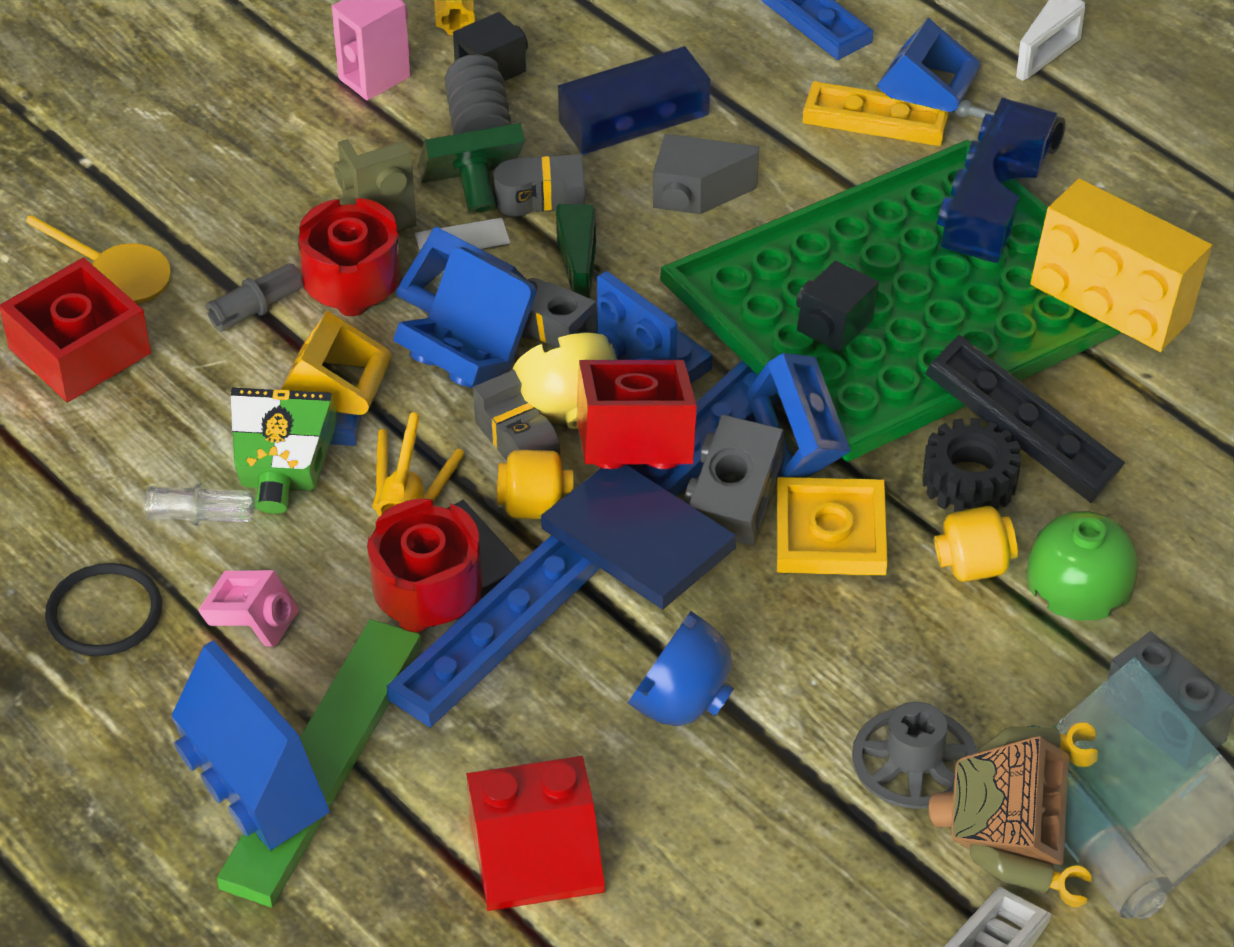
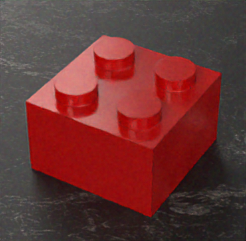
M84 257L0 304V313L8 348L67 403L151 354L144 310Z
M579 360L576 418L585 464H595L604 469H617L625 464H648L658 469H670L678 464H693L697 405L684 360Z

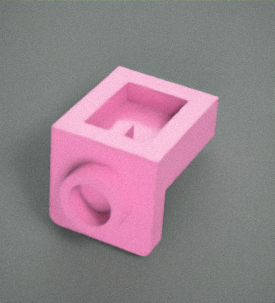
M274 570L224 571L198 611L208 625L250 626L264 646L275 647L297 615L299 607Z

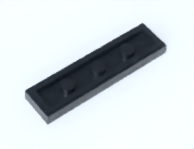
M960 334L933 360L925 373L987 423L989 421L997 423V431L1001 433L1007 429L1012 434V442L1017 440L1024 452L1090 503L1097 498L1125 464L1119 457Z

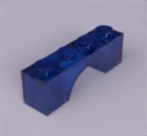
M1002 97L994 115L985 114L980 127L978 141L973 140L968 150L965 161L966 169L959 168L951 191L953 198L946 196L940 208L937 225L944 227L941 247L998 264L1011 236L1019 196L1004 187L1001 182L1014 178H1037L1049 152L1057 113Z

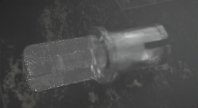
M197 483L194 488L149 486L145 496V513L148 520L193 521L195 526H202L204 521L249 522L253 519L255 512V499L250 491L206 489L202 483Z

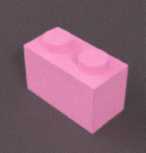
M341 0L332 5L338 78L368 101L411 77L409 62L411 50L408 43L406 20L408 18V11L402 0Z

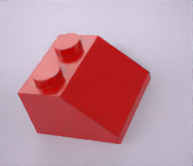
M583 756L466 773L469 817L487 911L605 893L594 802Z

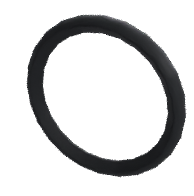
M117 563L95 564L71 573L56 586L46 604L45 620L48 630L54 639L66 649L90 656L112 655L124 652L138 645L150 635L158 624L162 613V597L159 588L151 577L139 569ZM99 574H118L132 578L143 585L151 600L148 618L133 635L119 642L105 645L81 643L65 634L59 626L57 620L59 602L67 590L79 581Z

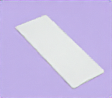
M502 218L440 228L479 249L510 244ZM432 230L415 233L419 250L423 247Z

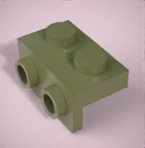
M348 139L338 142L339 161L334 162V173L343 193V198L339 199L340 205L356 204V198L373 200L386 207L394 215L398 232L417 226L412 155L405 142L401 141L357 155Z

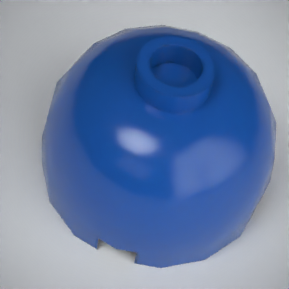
M690 611L627 703L645 716L661 724L672 726L693 723L706 710L716 716L734 690V687L725 682L733 664L731 650L724 637L711 624Z

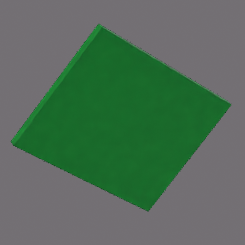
M968 139L661 267L660 281L757 375L761 373L769 361L782 353L816 357L851 452L842 456L846 462L966 407L925 374L933 360L959 334L1021 381L1122 333L1030 285L1048 207ZM835 260L879 281L872 321L841 352L797 331L800 308L796 306V300L801 288L808 280L814 281Z

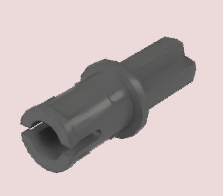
M288 263L255 281L251 278H246L242 281V286L234 289V291L207 302L205 305L209 311L207 315L213 326L220 332L256 313L260 316L267 313V306L298 291L303 286L302 275L294 264Z

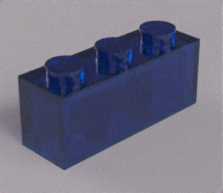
M686 46L558 85L559 122L581 154H588L709 115L710 78Z

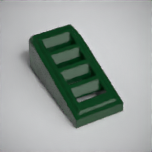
M559 204L556 207L557 242L571 291L591 299L597 243L596 208H593V205Z

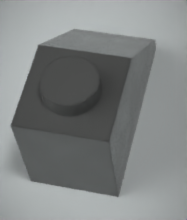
M664 134L653 171V208L702 214L755 190L758 184L759 146Z

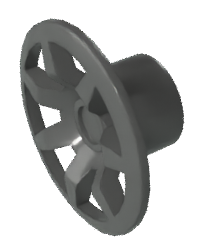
M909 702L896 709L878 714L865 723L854 740L852 760L853 768L859 780L876 797L896 806L924 809L929 808L931 796L920 797L923 774L930 773L938 784L949 788L944 792L954 791L955 775L946 768L942 759L946 761L957 760L977 754V749L966 729L953 718L943 714L931 704ZM888 724L887 740H868L876 730ZM947 730L956 736L961 744H947ZM863 753L880 759L888 756L890 758L883 767L871 776L864 765ZM902 771L908 774L910 796L893 793L882 785L893 781Z

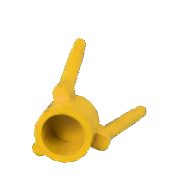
M412 412L409 415L397 470L389 477L388 432L384 428L378 431L376 493L372 508L376 510L379 517L389 508L408 500L422 498L433 499L434 502L464 456L462 449H456L425 493L421 478L416 473L409 471L420 418L417 412Z

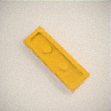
M813 81L803 110L802 123L941 146L950 112L892 99L884 92Z

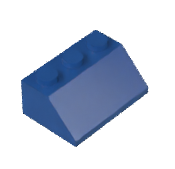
M214 640L204 645L171 715L181 738L174 742V745L180 757L191 771L199 767L203 770V773L200 774L213 798L219 804L226 799L230 802L231 805L228 806L229 812L242 833L248 837L255 832L271 851L328 814L330 810L298 733Z

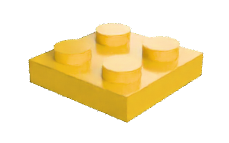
M777 477V573L886 575L887 539L884 480Z

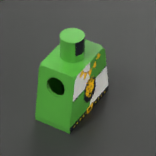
M232 387L233 452L235 469L240 483L245 487L257 488L255 507L258 510L270 514L284 513L287 511L290 490L311 491L317 487L338 418L332 393Z

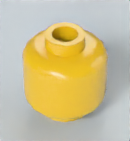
M514 450L508 455L506 463L498 462L497 505H505L506 512L511 518L541 519L543 513L573 490V470L563 469L562 458L555 451Z
M983 506L948 514L943 523V534L934 536L935 551L940 568L950 566L953 575L961 582L1003 575L1009 568L1010 560L1018 557L1016 536L1010 517H1001L1000 513L992 506Z

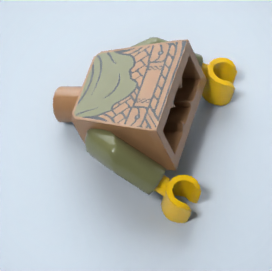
M1080 722L1070 727L1067 734H1060L1057 728L1011 726L1004 729L979 748L977 754L963 757L955 765L954 791L934 793L929 800V815L933 825L937 828L951 827L953 841L969 849L972 861L999 880L1042 893H1046L1049 888L1058 890L1060 899L1065 904L1072 907L1085 905L1088 902V898L1070 894L1065 888V883L1071 878H1080L1083 881L1092 882L1093 878L1089 871L1081 866H1071L1060 873L1053 871V864H1063L1069 761L1076 766L1087 767L1097 761L1099 754L1097 749H1080L1074 743L1080 740H1095L1097 733L1095 728L1089 723Z

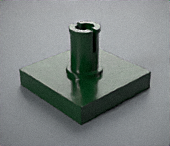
M521 123L425 139L417 165L421 183L461 176L468 213L477 214L495 209L496 202L489 171H494L500 163L519 157L525 142Z

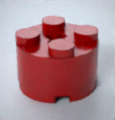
M356 198V204L340 205V200L334 199L315 206L302 218L299 226L298 246L304 281L303 286L316 301L326 306L337 308L345 316H359L369 306L375 305L389 297L400 285L402 272L399 235L394 215L386 207L378 202L364 198Z
M420 498L399 503L381 514L375 522L376 529L371 538H368L367 543L372 590L378 606L389 617L398 621L402 629L410 632H420L428 626H437L451 622L464 615L481 600L482 566L479 532L474 520L465 510L451 503L450 509L433 506V499Z

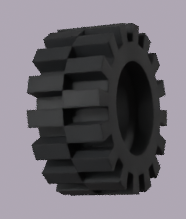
M960 418L953 420L952 429L944 423L938 427L937 434L932 432L925 449L922 476L923 487L927 486L926 494L932 500L938 497L937 505L944 510L950 504H953L954 512L963 511L964 508L973 509L983 506H992L998 511L999 503L1006 507L1011 502V496H1015L1022 456V454H1019L1020 446L1018 441L1011 442L1012 434L1007 429L998 434L997 423L989 421L985 428L980 426V418H971V424L965 426L963 419ZM976 462L986 466L989 470L984 472H968L959 469L954 464Z

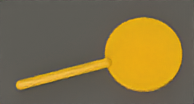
M29 215L26 218L29 225L94 260L92 265L136 304L154 299L166 289L170 282L171 270L167 258L151 246L126 243L113 246L100 253L33 215Z

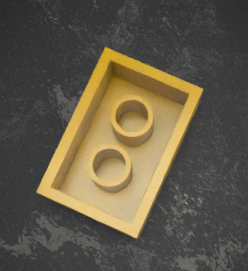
M1079 178L1047 209L1030 285L1162 352L1191 321L1213 244Z

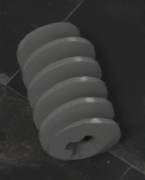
M479 54L466 55L455 60L445 75V89L447 91L453 135L511 125L504 78L499 72L498 62L488 56Z

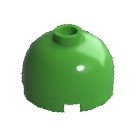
M1091 511L1069 512L1053 519L1037 534L1027 563L1028 587L1034 597L1037 591L1042 598L1047 600V609L1056 615L1077 621L1100 620L1110 616L1111 609L1120 606L1122 603L1124 607L1130 602L1138 574V559L1133 541L1119 523L1106 515Z

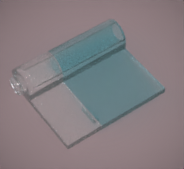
M1133 657L1052 728H1057L1060 734H1067L1070 727L1080 722L1089 723L1097 732L1096 739L1093 741L1080 740L1074 744L1080 749L1093 748L1099 751L1097 761L1091 766L1079 767L1069 761L1064 847L1079 866L1089 871L1092 875L1093 883L1122 918L1137 917L1138 919H1146L1162 908L1167 900L1166 895L1234 838V769L1141 663ZM1032 725V726H1027V727H1040V726Z

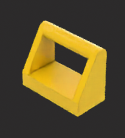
M326 310L302 345L279 390L332 393L337 412L363 415L368 411L391 362L392 354L386 347ZM326 362L365 367L355 387L323 367L322 364Z

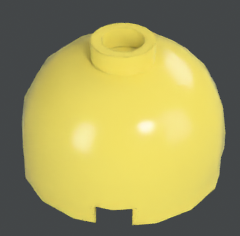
M587 332L562 336L558 338L559 348L544 353L542 344L522 355L515 363L513 370H515L522 383L521 393L525 401L540 411V415L545 416L550 423L567 425L570 429H578L576 414L579 360H617L612 344L609 345L608 338L603 334Z

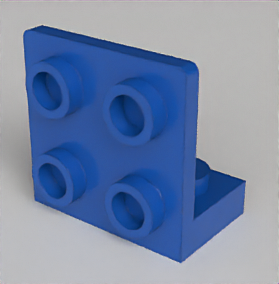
M608 271L603 272L597 277L598 334H603L608 338L609 345L612 344L617 360H684L691 384L712 369L713 354L677 329V322Z

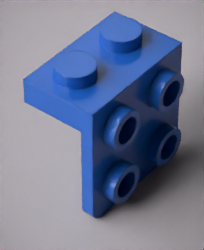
M466 247L454 248L449 255L429 317L399 322L393 341L409 349V355L414 360L427 365H437L449 372V378L453 382L473 388V386L509 372L536 296V288L531 282Z

